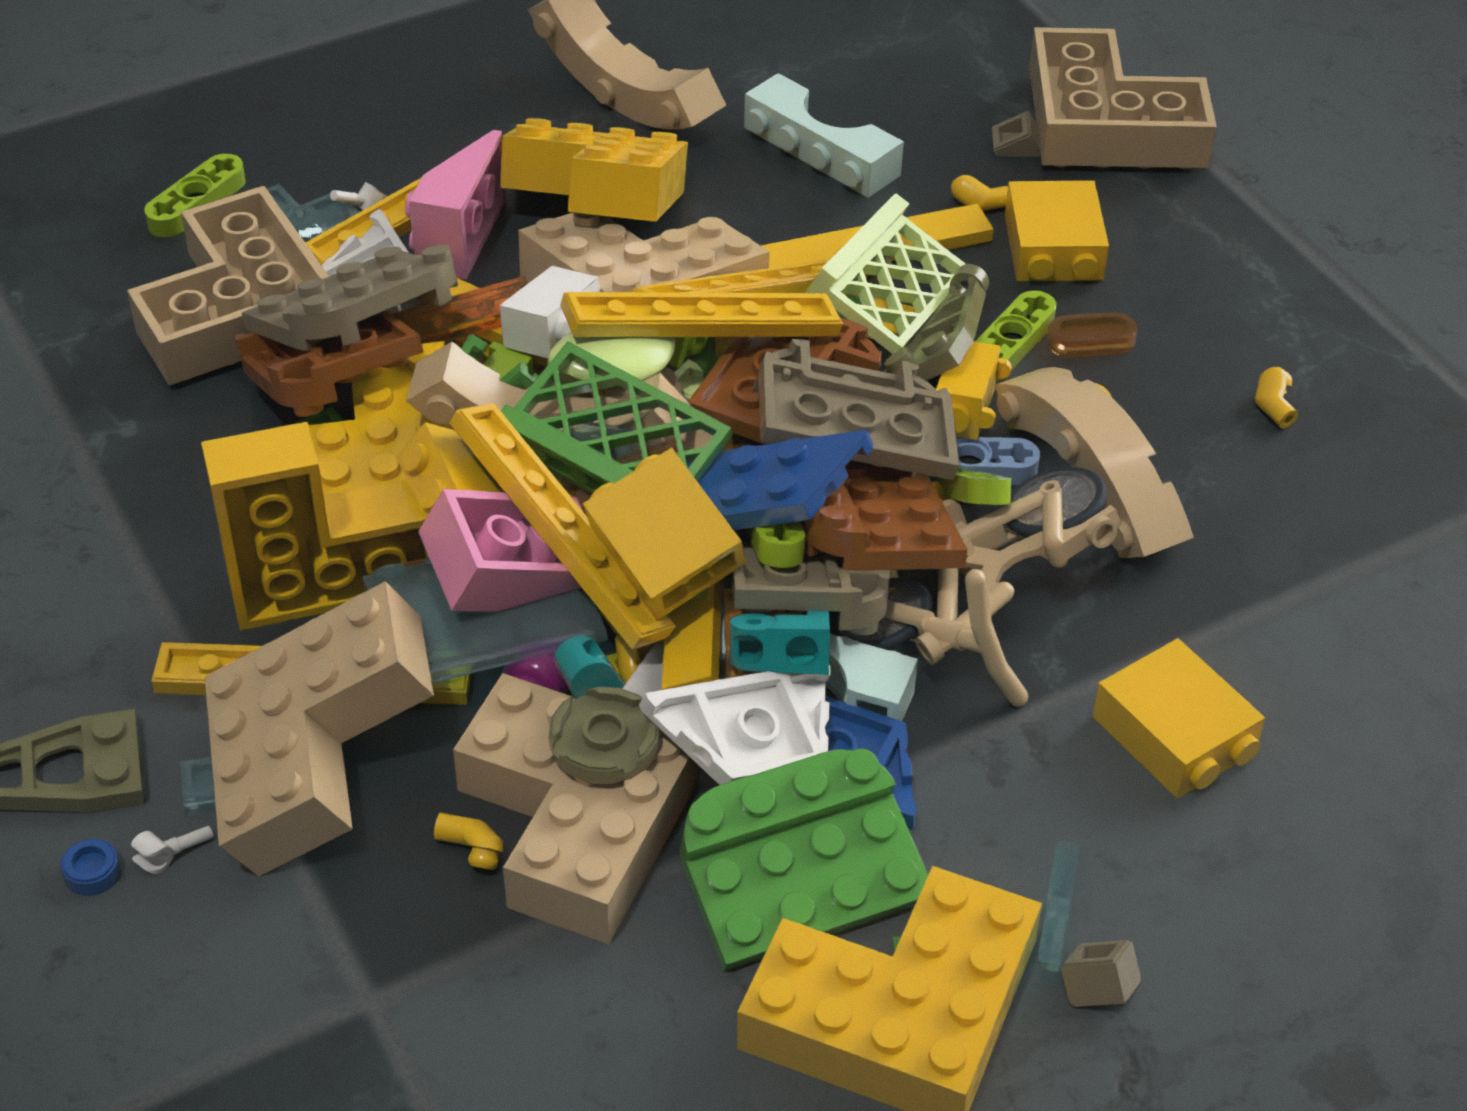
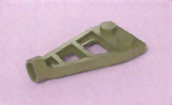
M965 264L957 269L950 281L948 296L903 349L897 351L885 361L886 369L884 372L896 375L903 360L918 365L919 369L916 376L927 381L960 365L974 342L986 291L989 287L988 275L982 268L973 264ZM961 281H968L967 290L961 285Z
M135 709L81 716L0 743V767L14 762L20 763L22 766V783L17 787L0 788V810L91 813L145 804L138 722ZM67 749H77L83 753L84 776L78 782L73 784H48L36 778V765L44 757Z

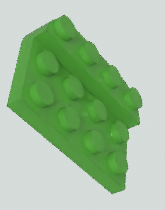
M838 749L819 753L714 787L691 805L682 834L680 846L681 863L724 972L763 959L782 918L833 935L915 906L928 873L894 798L893 791L896 783L891 774L878 762L877 757L867 749Z

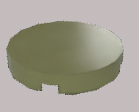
M596 687L586 690L585 696L578 697L574 701L573 696L560 704L551 717L549 744L555 762L568 775L587 783L613 784L632 779L649 767L658 753L660 728L641 711L639 704L642 697L622 688Z

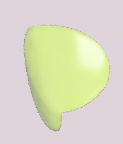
M570 332L552 348L548 357V364L565 343L569 341L640 380H644L657 374L669 363L674 353L675 337H573L572 332ZM571 361L560 375L561 385L590 379L589 370L574 361Z

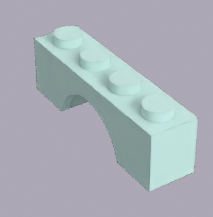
M777 73L745 93L744 128L867 198L901 176L904 141L873 124L856 128H839L817 121L808 113L809 89Z
M722 602L719 680L761 673L741 670L730 664V620L737 615L750 614L752 612L746 609H734V606ZM830 634L829 665L831 672L825 686L840 701L846 702V704L858 706L902 721L914 695L918 659L902 655L896 651L857 642L847 637Z

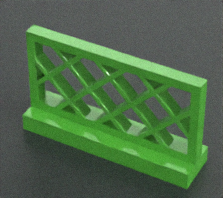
M569 341L565 343L513 408L505 404L501 409L503 415L550 472L590 494H593L595 490L606 483H616L629 475L642 461L620 464L612 459L610 448L639 442L644 460L648 457L645 441L675 435L678 448L676 454L686 467V463L693 462L688 470L698 482L733 436L731 427ZM574 361L589 370L590 379L561 385L560 375L570 362ZM621 386L629 391L630 401L601 406L598 390ZM593 391L596 408L567 414L564 397ZM558 399L561 415L540 420L529 414L537 403ZM660 407L670 412L671 423L642 429L640 411ZM630 413L634 414L637 430L607 436L604 419ZM676 416L683 420L677 421ZM599 421L601 438L580 442L571 437L569 426ZM701 429L713 435L705 447L683 450L681 433ZM604 450L605 455L598 451Z

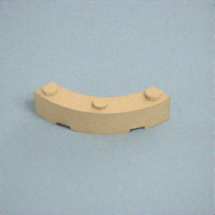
M543 0L528 9L536 32L546 40L549 47L569 72L601 104H606L635 122L661 129H684L695 126L726 106L709 68L700 70L674 68L671 71L658 68L654 59L641 52L631 43L623 45L606 28L611 22L601 11L595 0Z
M450 342L416 362L406 401L438 426L454 430L449 422L456 410L494 403L500 411L505 404L514 408L529 388L524 390L500 381L501 374L479 363L454 342ZM661 373L643 380L690 406V403ZM623 387L607 390L606 396L600 397L601 406L631 400L629 391ZM577 395L564 397L567 414L596 408L594 398H579ZM558 399L537 403L529 414L540 420L561 415ZM660 407L639 412L642 429L672 422L670 412ZM633 413L604 419L607 436L637 430ZM676 416L677 421L683 420ZM598 420L569 426L571 437L580 442L601 438ZM687 432L680 434L682 444L686 441ZM675 435L645 441L648 457L661 454L671 447H677ZM639 442L610 448L612 459L620 464L643 459ZM604 450L598 451L605 455Z
M1057 367L1041 368L995 384L998 394V411L1007 422L1009 429H1020L1037 435L1055 448L1064 460H1067L1072 467L1091 470L1103 479L1107 488V499L1102 510L1110 505L1116 508L1121 525L1117 527V535L1111 543L1117 550L1119 558L1145 557L1194 538L1187 516L1172 482L1162 483L1148 458L1156 454L1151 444L1126 411L1098 385L1089 379L1079 382L1073 378L1070 370ZM1083 481L1094 499L1096 488Z

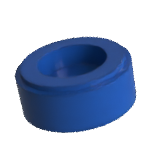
M86 839L75 843L67 849L60 862L66 886L75 894L82 896H93L107 891L117 882L121 873V866L115 848L109 842L101 839Z

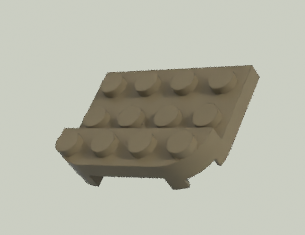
M435 245L424 249L422 254L417 255L402 251L400 247L383 248L375 252V258L363 263L353 262L344 264L336 269V274L324 279L313 278L305 280L297 285V290L288 294H275L261 298L257 302L258 306L241 312L245 328L255 334L295 349L306 351L313 344L330 337L341 339L343 346L361 341L357 322L413 298L437 306H442L452 300L450 288L457 287L458 283L450 247L448 245Z
M792 339L788 349L778 350L773 353L766 351L753 386V392L759 393L760 442L773 444L785 442L793 438L806 439L867 429L874 444L873 450L867 456L855 454L851 460L869 463L877 467H889L918 473L923 476H934L949 480L954 479L959 468L950 394L947 388L937 391L927 381L916 376L919 369L918 365L902 360L895 375L810 357L809 341Z
M746 529L734 530L742 541L746 564L731 573L734 609H746L749 612L759 614L768 613L772 610H798L804 614H807V610L836 611L839 630H849L858 635H870L877 632L878 622L885 616L887 610L890 570L843 569L844 557L825 552H818V554L810 557L804 552L802 563L794 567H771L757 559Z

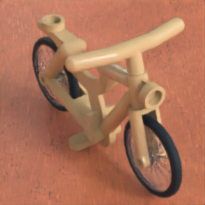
M1061 467L1047 470L1028 478L1011 492V504L1004 505V507L968 524L960 504L952 499L945 500L942 503L968 550L966 568L938 569L937 617L932 612L931 595L922 584L905 578H890L887 610L885 616L878 622L877 632L870 635H858L849 630H839L836 611H832L829 618L830 634L847 637L851 640L885 650L895 648L906 641H912L916 643L921 655L931 665L943 659L944 653L951 648L981 653L987 671L1009 703L1015 707L1024 706L1028 701V693L1006 662L991 620V616L1014 596L1013 586L1008 582L999 583V580L1007 569L1025 558L1040 555L1049 560L1053 567L1062 568L1068 563L1069 558L1091 544L1097 548L1109 546L1114 541L1117 535V527L1121 525L1116 508L1110 505L1102 510L1107 499V488L1103 479L1091 470L1078 467ZM1006 523L1008 527L1004 529L1003 524ZM1023 537H1028V538H1025V539H1023V540H1021V541H1019V542H1016V543H1014V544H1012V545H1010V546H1008V547L1002 549L1001 551L998 550V549H1000V548H1002V547H1004V546H1006V545H1008V544H1010V543H1012V542H1014V541H1017V540H1019V539H1021V538H1023ZM958 573L966 574L965 587L968 609L958 617Z

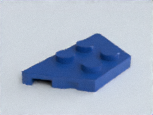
M865 429L806 439L793 438L785 442L760 446H742L738 449L720 451L698 480V483L733 530L810 520L825 504L826 497L837 490L849 477L845 469L846 464L855 454L867 456L873 450L874 444L868 430ZM691 462V463H686V464H687V469L690 467V465H691L693 462Z
M825 696V701L830 702L829 721L825 725V732L828 736V751L838 749H867L877 757L878 762L893 777L896 783L893 791L894 798L908 829L913 830L916 823L917 809L916 802L913 799L911 760L908 757L906 723Z

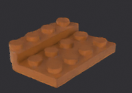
M386 310L357 322L361 341L346 346L342 345L341 339L330 337L313 344L306 351L295 349L253 332L235 334L244 373L278 404L293 407L295 415L301 417L317 414L323 410L324 404L338 401L334 382L351 383L364 377V372L379 367H399L409 361V357L424 352L420 334Z
M841 317L843 325L839 336L735 337L688 402L691 407L731 427L732 433L760 442L759 393L753 392V386L766 351L773 353L778 350L788 349L792 339L807 340L810 344V357L876 371L880 370L882 351H878L876 346L867 338L868 329Z
M850 460L845 466L849 477L837 490L826 497L825 504L810 520L800 521L805 532L804 552L809 557L818 554V552L844 557L843 569L966 568L967 547L928 476L889 467H877L869 463Z

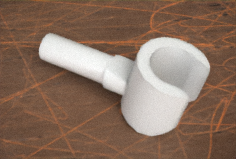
M367 182L364 183L358 194L332 190L330 193L332 201L351 203L363 210L387 197Z
M206 826L177 838H170L164 842L151 831H144L132 840L131 846L139 852V854L133 856L132 860L149 873H162L170 865L173 855L213 839L212 829L210 826Z

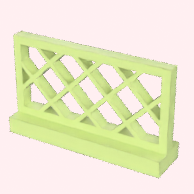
M896 193L822 267L805 292L826 293L839 313L848 320L866 327L868 335L892 354L903 349L948 296L952 277L959 267L965 265L959 258L902 215L909 203ZM899 233L911 241L915 247L903 245ZM883 255L895 257L897 265L886 264ZM909 259L921 261L924 270L912 268ZM936 264H940L952 274L938 272ZM864 274L877 276L880 285L867 283ZM891 278L903 280L906 289L894 287ZM918 282L930 284L933 293L922 292ZM842 293L858 295L862 305L855 304ZM873 298L885 299L889 309L876 307ZM900 302L912 303L916 313L903 311ZM882 322L894 323L899 337L883 326Z

